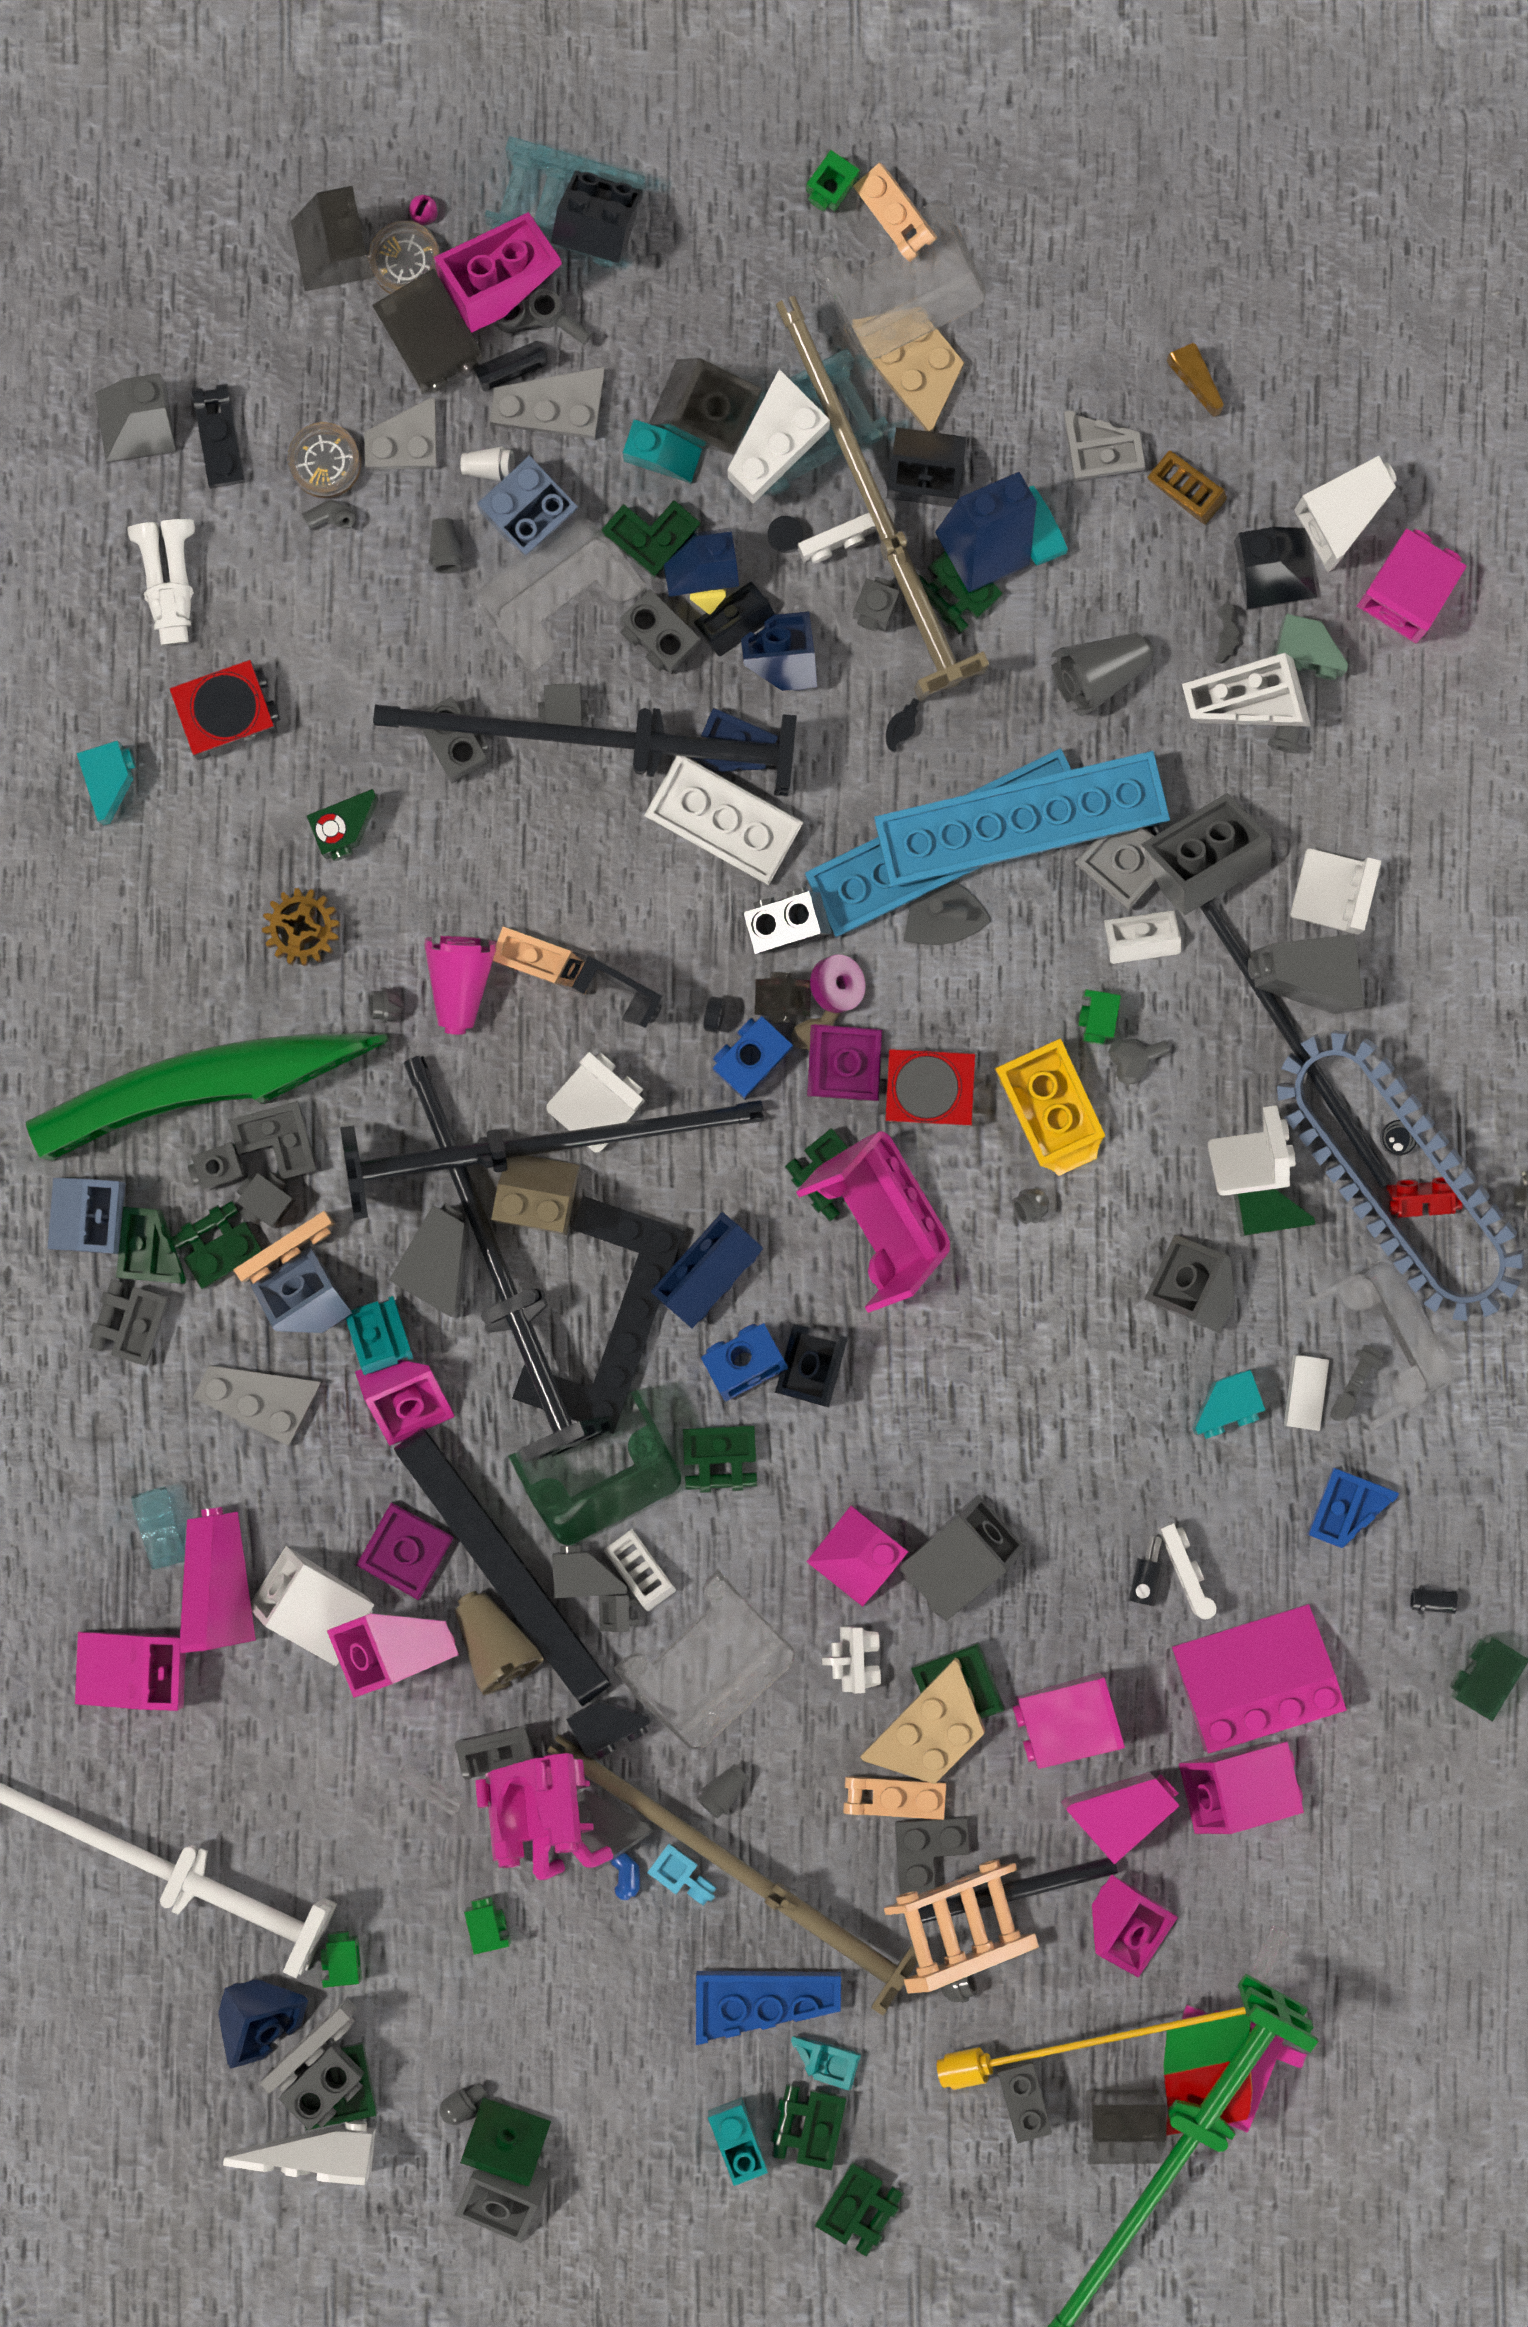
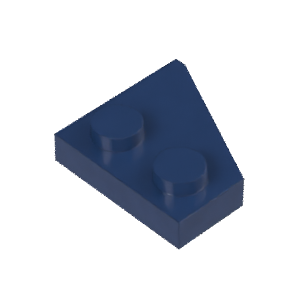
M716 708L712 709L700 736L776 744L779 736ZM691 757L692 760L713 772L760 770L766 768L765 764Z

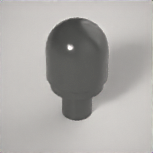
M480 2083L467 2092L464 2088L459 2091L456 2090L445 2098L440 2105L439 2113L442 2120L449 2125L462 2123L477 2110L475 2104L488 2094Z

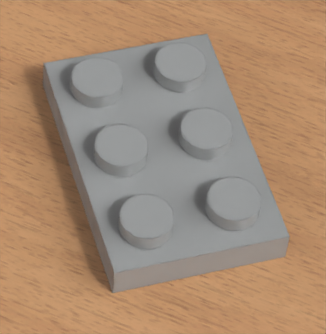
M347 1997L275 2064L259 2084L268 2094L275 2088H278L281 2092L285 2090L302 2071L299 2066L303 2062L309 2067L325 2052L324 2050L328 2047L326 2041L330 2037L336 2042L351 2028V2025L355 2022L352 2015L357 2007Z

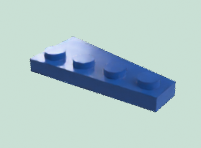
M696 1971V2045L708 2043V2040L724 2036L726 2038L741 2035V2032L758 2028L764 2030L776 2027V2024L792 2020L798 2022L841 2011V1972Z

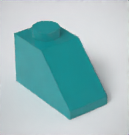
M634 419L622 453L626 463L691 484L702 449L666 429Z
M118 740L76 753L97 821L103 826L111 823L134 780L131 769L136 768L133 754L130 748L124 749V746Z

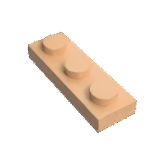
M322 1211L233 1270L241 1282L251 1280L255 1284L271 1273L268 1267L279 1260L284 1265L301 1254L299 1247L311 1240L312 1244L315 1245L331 1234L328 1228L333 1226L335 1222L327 1211Z

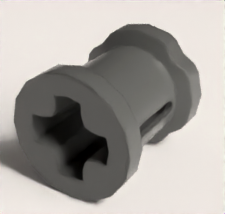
M1277 726L1274 737L1269 739L1267 745L1282 752L1298 754L1300 747L1297 743L1303 726Z

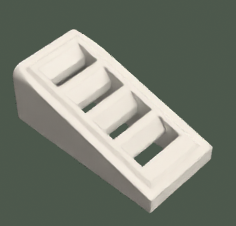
M633 1529L603 1550L647 1611H650L676 1592L675 1587ZM634 1544L637 1549L620 1561L617 1556ZM643 1556L644 1562L630 1572L626 1570L629 1565ZM649 1569H652L654 1573L637 1585L634 1580ZM658 1581H661L662 1584L648 1595H644V1591Z

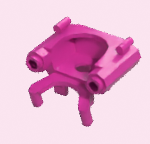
M568 1753L553 1754L495 1769L485 1774L486 1779L475 1780L477 1807H488L493 1861L498 1862V1868L520 1866V1859L524 1858L523 1842L533 1841V1874L538 1880H547L565 1871V1866L561 1859L549 1862L548 1852L552 1846H555V1853L572 1852L581 1864L587 1868L597 1867L613 1859L610 1847L605 1846L591 1853L581 1840V1833L594 1830L593 1823H580L577 1790L590 1787V1781L585 1780L582 1759H574L573 1754Z

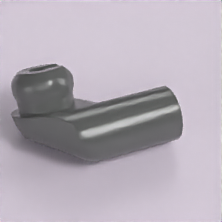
M327 500L302 513L310 530L324 522L342 529H349L354 525L356 517L352 508L334 500Z

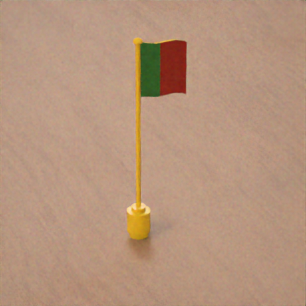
M1239 2007L991 2059L988 2053H984L980 2047L945 2054L944 2058L937 2060V2074L943 2088L951 2087L952 2090L987 2083L989 2075L993 2074L994 2066L1167 2030L1163 2065L1167 2107L1169 2109L1176 2099L1201 2105L1250 2034L1251 2020L1248 2019L1245 2008ZM1251 2072L1220 2116L1227 2124L1248 2120L1253 2091ZM1167 2112L1164 2136L1182 2133L1171 2126Z

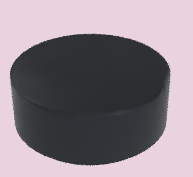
M780 516L769 525L768 541L771 547L780 553L795 551L798 548V543L803 540L802 526L798 520L791 516Z

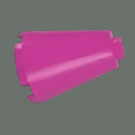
M440 936V943H432V937L425 938L424 946L438 1026L445 1027V1033L463 1035L466 1034V1029L474 1027L495 956L496 942L489 940V947L480 945L481 938Z

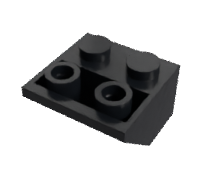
M575 170L557 207L551 243L619 263L628 245L643 190L633 188L627 183H616L600 178L590 172Z
M896 427L886 499L953 507L959 499L966 437Z

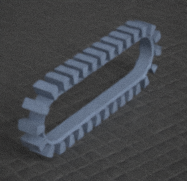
M1334 1030L1331 1033L1333 1048L1323 1050L1318 1034L1303 1041L1301 1045L1311 1058L1304 1063L1291 1053L1281 1068L1282 1070L1298 1074L1295 1084L1280 1083L1277 1086L1278 1101L1296 1097L1299 1109L1287 1114L1284 1118L1293 1129L1305 1117L1309 1120L1313 1127L1302 1131L1298 1135L1299 1138L1308 1147L1320 1135L1326 1145L1314 1150L1311 1154L1320 1166L1332 1153L1335 1155L1340 1163L1329 1167L1325 1173L1335 1183L1347 1171L1353 1181L1343 1185L1339 1189L1340 1193L1348 1202L1359 1190L1362 1191L1367 1199L1355 1204L1352 1209L1361 1220L1372 1208L1376 1210L1380 1217L1370 1221L1366 1228L1376 1238L1388 1226L1394 1235L1382 1240L1379 1245L1388 1257L1400 1244L1403 1246L1407 1254L1396 1258L1393 1264L1403 1275L1415 1262L1420 1272L1410 1276L1407 1282L1413 1291L1417 1293L1429 1281L1436 1291L1424 1302L1428 1308L1436 1313L1445 1297L1457 1302L1453 1320L1468 1321L1470 1317L1469 1303L1480 1301L1484 1317L1497 1312L1501 1305L1491 1293L1498 1288L1511 1299L1521 1282L1504 1275L1506 1267L1523 1269L1525 1265L1524 1249L1506 1254L1503 1245L1504 1242L1515 1238L1517 1231L1508 1221L1495 1233L1490 1224L1502 1219L1504 1214L1496 1203L1483 1215L1480 1213L1476 1206L1488 1201L1490 1195L1480 1185L1468 1197L1463 1187L1474 1183L1476 1180L1475 1175L1468 1166L1456 1179L1448 1170L1461 1164L1463 1161L1461 1156L1453 1148L1443 1160L1439 1158L1435 1151L1447 1146L1449 1140L1440 1130L1427 1142L1421 1133L1432 1128L1436 1124L1426 1112L1414 1124L1407 1114L1418 1110L1422 1104L1412 1094L1400 1106L1394 1096L1408 1088L1401 1076L1399 1075L1388 1088L1380 1079L1395 1069L1389 1060L1385 1057L1373 1070L1365 1059L1378 1048L1377 1045L1365 1038L1357 1053L1346 1049L1350 1031ZM1331 1055L1344 1056L1353 1060L1363 1069L1495 1246L1499 1255L1500 1267L1497 1278L1488 1288L1474 1294H1460L1449 1290L1439 1281L1307 1104L1303 1092L1304 1077L1309 1067L1316 1060Z

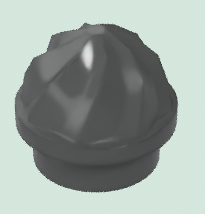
M381 987L380 991H371V1019H380L381 1023L397 1019L404 1008L403 1000L398 992L386 987Z
M1024 1189L1019 1192L1018 1197L1012 1200V1205L1018 1219L1023 1224L1030 1222L1038 1223L1048 1213L1049 1200L1046 1194L1039 1189Z
M972 1974L941 1987V1992L949 2001L968 2002L969 1997L977 1994L975 1977Z

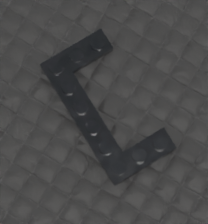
M583 1196L572 1230L639 1254L592 1388L555 1375L553 1377L571 1420L579 1422L610 1416L615 1429L608 1433L614 1434L660 1304V1300L651 1291L673 1267L685 1231ZM524 1365L512 1399L543 1409L526 1365Z

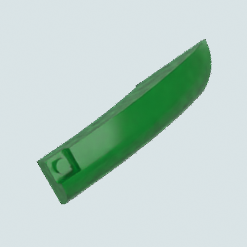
M315 1033L260 1038L200 1049L158 1061L111 1079L25 1121L26 1128L39 1158L53 1161L116 1129L169 1111L207 1103L241 1099H254L264 1104L389 1042L390 1039L387 1034Z

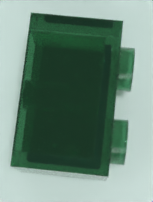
M1486 1635L1484 1640L1479 1638L1470 1650L1468 1657L1472 1660L1465 1671L1460 1669L1452 1680L1450 1688L1453 1689L1450 1697L1493 1722L1528 1664V1658L1497 1639Z

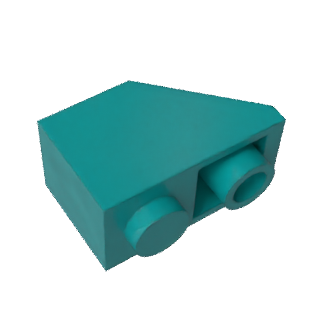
M1251 1369L1238 1372L1212 1383L1192 1426L1195 1435L1203 1433L1205 1439L1226 1432L1224 1429L1226 1424L1237 1421L1240 1427L1259 1420L1257 1413L1265 1411V1407Z
M742 2097L708 2110V2120L733 2185L736 2186L767 2174L768 2170Z

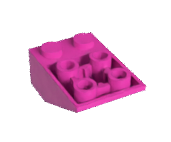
M78 1632L75 1704L140 1710L178 1711L184 1707L186 1653H180V1635Z

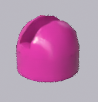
M418 195L409 204L411 219L416 224L422 226L429 225L437 218V205L430 196ZM426 201L427 204L421 217L416 215L422 202Z

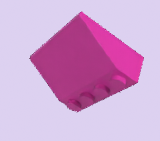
M1309 1604L1172 1646L1202 1746L1208 1754L1347 1711L1335 1672Z

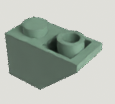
M1291 614L1285 615L1281 623L1274 656L1282 653L1291 656L1297 672H1301V669L1305 668L1316 671L1315 676L1327 680H1336V676L1342 677L1347 672L1348 663L1323 623Z

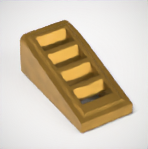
M1193 342L1169 353L1166 361L1172 370L1213 417L1220 415L1224 404L1197 345Z
M1170 450L1147 477L1151 483L1204 525L1209 522L1227 499L1224 489ZM1175 465L1179 469L1166 483L1163 478ZM1185 475L1189 476L1188 480L1177 491L1175 489L1177 484ZM1196 484L1200 485L1201 487L1194 496L1188 499L1187 495ZM1208 493L1211 494L1204 504L1199 507L1198 505Z

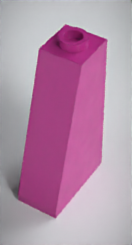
M216 1507L201 1510L202 1517L187 1519L180 1653L205 1651L256 1641L238 1512L223 1514V1508Z

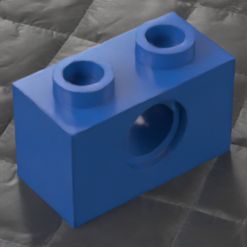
M762 1016L757 1021L750 1018L737 1032L741 1037L732 1048L726 1044L713 1058L717 1063L713 1067V1071L743 1099L793 1049V1045ZM747 1046L756 1047L761 1053L760 1060L754 1065L744 1064L740 1059V1052L743 1048Z
M764 1323L759 1326L752 1324L739 1331L737 1338L727 1343L725 1341L715 1343L706 1350L707 1354L701 1356L705 1367L725 1402L788 1369ZM739 1354H751V1360L747 1365L741 1367L734 1365L735 1358Z

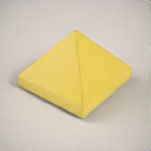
M726 588L691 593L690 600L711 615L726 597Z

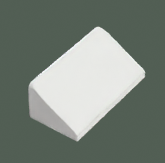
M1175 910L1104 920L1109 958L1113 964L1177 955L1181 952V937Z
M1293 1355L1284 1426L1320 1431L1329 1360Z

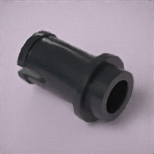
M1422 1585L1418 1589H1412L1410 1607L1411 1610H1417L1418 1614H1423L1424 1611L1456 1613L1458 1604L1456 1591L1427 1590Z

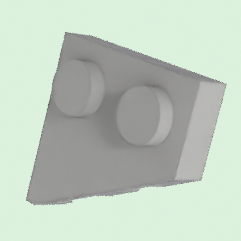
M428 398L364 432L366 470L437 469L435 398Z
M1070 410L1064 411L1063 416L1074 481L1145 469L1140 432L1124 427L1117 428L1099 419L1095 421L1076 415V412Z

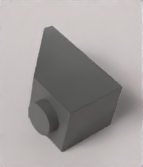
M581 1545L560 1546V1553L552 1554L555 1598L628 1593L627 1583L591 1551H582Z

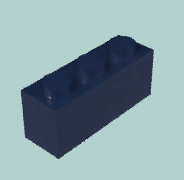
M721 1212L652 1289L651 1293L693 1329L699 1321L707 1316L710 1308L718 1299L731 1289L734 1281L742 1272L755 1262L757 1256L764 1248L737 1223Z

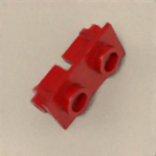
M1443 1177L1434 1178L1432 1182L1418 1183L1415 1180L1406 1179L1398 1181L1396 1185H1386L1387 1191L1393 1200L1389 1201L1388 1204L1389 1214L1396 1215L1397 1218L1423 1216L1422 1203H1428V1213L1430 1216L1455 1214L1456 1210H1462V1202Z

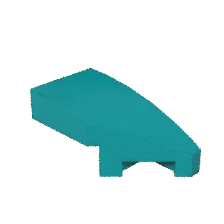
M795 2035L792 2036L791 2043L794 2048L796 2047L806 2066L804 2068L808 2076L812 2075L814 2080L848 2091L852 2089L861 2054Z

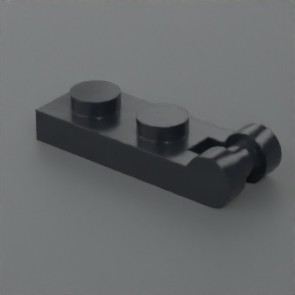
M228 384L216 385V389L204 391L203 388L192 389L209 488L245 483ZM220 404V413L208 414L207 405Z

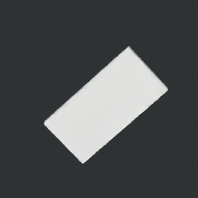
M676 756L644 815L767 885L771 883L804 823L685 756Z

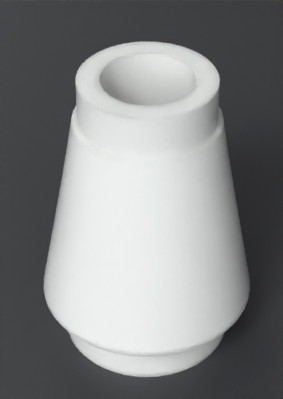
M504 446L462 453L461 472L463 475L501 482L515 469L514 453L512 450H505Z

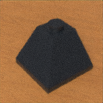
M1269 527L1238 533L1234 544L1246 610L1317 598L1305 528Z

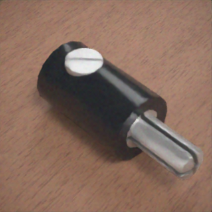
M1150 1536L1145 1559H1137L1129 1601L1155 1606L1164 1564L1157 1562L1162 1541L1160 1537Z

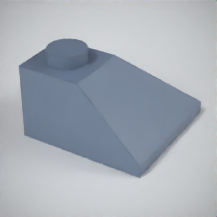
M311 1246L303 1250L293 1260L271 1271L268 1276L259 1282L250 1285L275 1331L323 1333L352 1314L341 1291Z

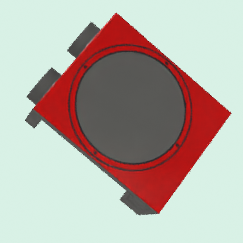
M889 1049L888 1058L881 1057L880 1079H887L886 1093H879L878 1114L885 1115V1123L944 1124L970 1128L972 1126L975 1054Z

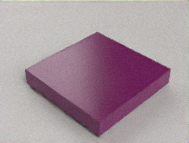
M811 1025L807 1097L879 1101L882 1030Z
M391 1502L356 1566L413 1598L420 1600L454 1536Z

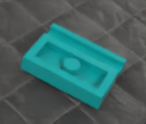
M393 1296L388 1297L389 1301L381 1304L376 1301L351 1310L352 1314L346 1317L359 1364L364 1375L398 1364L397 1360L408 1357V1360L413 1359Z

